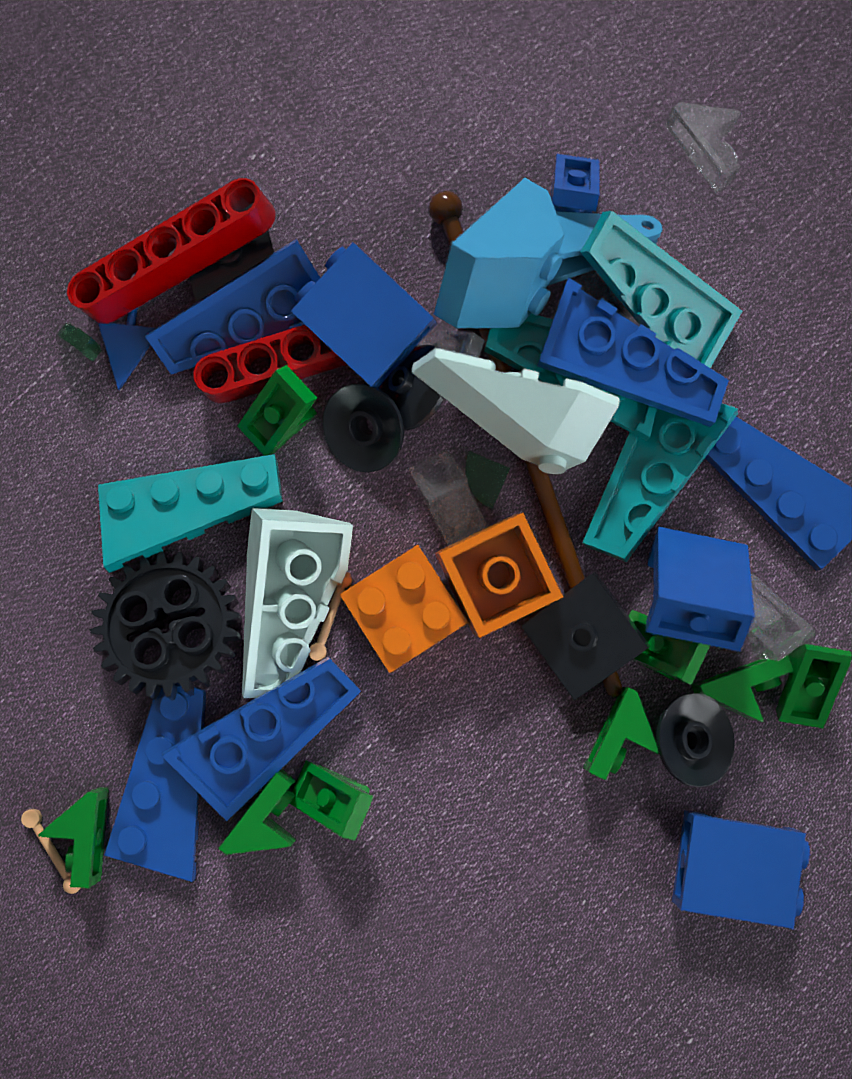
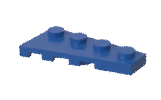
M295 239L145 335V338L170 374L193 368L201 358L209 354L305 325L291 312L297 305L294 299L308 282L314 281L316 283L320 276L298 240Z
M568 277L537 367L711 427L716 422L729 380L680 348L673 349L655 337V332L642 324L640 326L634 324L617 313L616 307L602 298L600 301L581 290L582 286Z
M735 417L705 459L816 571L822 570L852 540V487L738 417Z
M328 656L162 752V757L228 821L340 713L361 690Z
M194 686V695L190 696L182 687H177L175 700H170L166 697L164 689L161 688L156 700L152 701L104 856L193 882L196 879L195 852L199 820H197L199 793L162 757V752L204 729L207 690Z

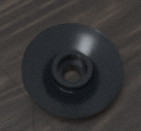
M417 346L392 371L384 383L382 391L394 401L399 409L404 431L415 429L427 422L444 400V397L412 373L413 364L437 347Z
M355 383L336 391L327 402L323 414L324 436L331 452L342 464L355 471L368 473L381 470L396 459L403 445L404 425L399 409L384 391L377 387H371L369 384ZM367 418L373 425V431L367 426Z
M686 694L672 700L662 712L657 726V747L660 758L667 771L677 781L687 786L706 787L719 781L726 774L732 763L735 748L733 728L722 707L701 694Z

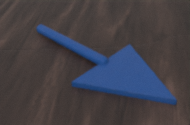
M138 308L128 313L126 325L98 323L118 390L122 388L151 346L145 335L154 328L135 326Z

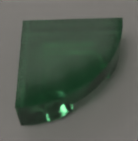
M65 322L56 334L91 362L102 351L100 349L101 346L92 337L78 327L75 328L70 322L68 324Z
M469 451L465 464V476L468 487L476 500L492 511L510 468Z

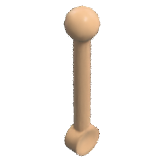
M346 572L342 583L337 584L329 605V612L323 622L317 642L310 646L309 656L314 661L323 660L327 655L325 644L341 601L340 594L352 583V576L348 572Z
M37 809L25 811L21 817L22 824L27 828H32L64 880V891L69 894L77 893L80 888L70 887L71 873L66 872L65 863L50 838L38 836L44 830L41 825V812Z

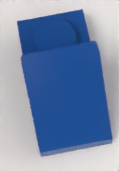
M557 154L550 193L555 211L596 212L600 188V160Z

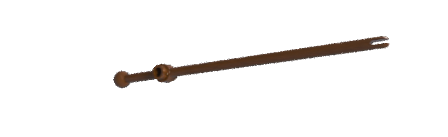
M444 191L431 198L428 209L432 220L443 226L451 248V244L464 233L459 221L463 211V204L457 194L452 191ZM478 328L484 346H486L490 328ZM488 354L489 360L495 364V371L502 373L512 372L510 365ZM525 461L569 589L584 580L585 577L549 474L541 471L538 465ZM617 671L603 680L608 695L618 697L621 694L622 684Z

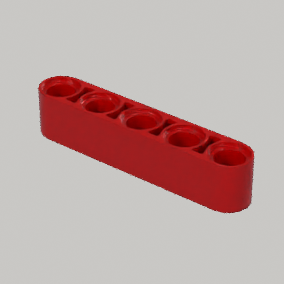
M248 178L233 180L78 272L68 284V299L72 305L100 324L114 322L264 234L275 221L276 213L274 206L254 181ZM253 204L248 210L244 211L246 207Z
M301 325L209 354L198 361L193 375L194 381L201 392L210 401L220 404L261 392L275 370L285 365L299 379H304L347 364L306 325ZM300 344H308L314 348L312 356L305 361H297L291 357L293 350ZM265 357L271 360L270 368L265 373L259 375L250 373V365L255 359ZM221 370L228 372L227 381L223 386L219 388L208 387L207 381L212 373Z

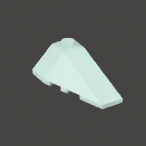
M438 348L416 361L412 367L413 374L518 457L538 465L541 471L549 474H562L567 469L585 462L619 407L620 398L579 381L566 379L562 387L538 381L539 372L523 369L521 373H502L495 371L496 367L492 361Z
M252 508L247 548L243 698H257L301 672L311 651L309 645L320 621L324 622L329 612L328 604L337 584L342 583L348 570L353 531L351 523L295 510Z

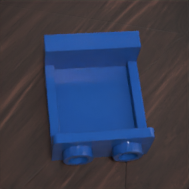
M352 242L347 249L340 247L331 255L325 264V268L328 270L316 283L310 281L298 292L294 299L297 305L291 312L371 387L379 388L392 371L409 356L438 323L432 315Z
M658 527L648 556V566L654 568V599L646 619V632L741 651L755 618L748 545Z
M684 810L672 902L681 911L794 929L795 916L801 915L804 904L803 890L799 888L801 869L807 868L810 858L809 843L805 841L806 833L791 827L784 826L783 828L711 817L701 812Z

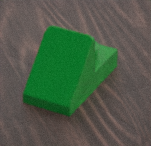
M285 365L275 370L237 427L264 456L273 455L314 418L316 411L312 405L317 397Z
M631 610L629 618L651 646L632 659V661L670 680L678 679L692 685L711 645L646 632L647 615Z
M803 644L786 650L784 653H787L794 671L789 673L776 707L778 721L824 728L851 664L852 652Z
M787 653L772 654L693 683L691 687L695 694H701L736 714L752 721L763 722L751 687L754 686L756 692L771 689L783 683L780 676L794 670Z
M622 687L621 694L616 697L583 766V769L605 781L609 772L616 774L624 761L627 749L623 748L622 745L625 739L659 754L637 691L629 687Z
M306 760L292 791L295 797L289 804L337 835L355 841L374 796L369 794L370 789L366 785Z
M283 769L278 771L218 849L224 854H234L292 846L296 838L268 816L272 812L275 816L279 817L293 800L295 794L289 789L296 779Z
M100 787L87 792L38 834L39 837L74 839V845L71 844L69 846L65 860L66 872L71 873L70 887L90 888L101 881L109 788Z

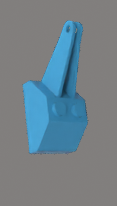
M524 178L451 244L434 315L455 328H518L531 313L538 316L550 298L551 292L546 289L547 286L566 280L568 277L572 278L594 270L580 251L601 214L557 212L548 190ZM618 215L653 243L657 244V239L660 237L663 229L657 219L648 215ZM642 226H647V227H649L651 230L646 229V228H643Z

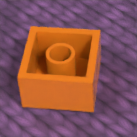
M524 513L514 514L435 552L436 558L457 602L468 621V625L472 633L478 638L563 598Z
M419 545L411 548L340 594L389 673L395 671L468 623Z

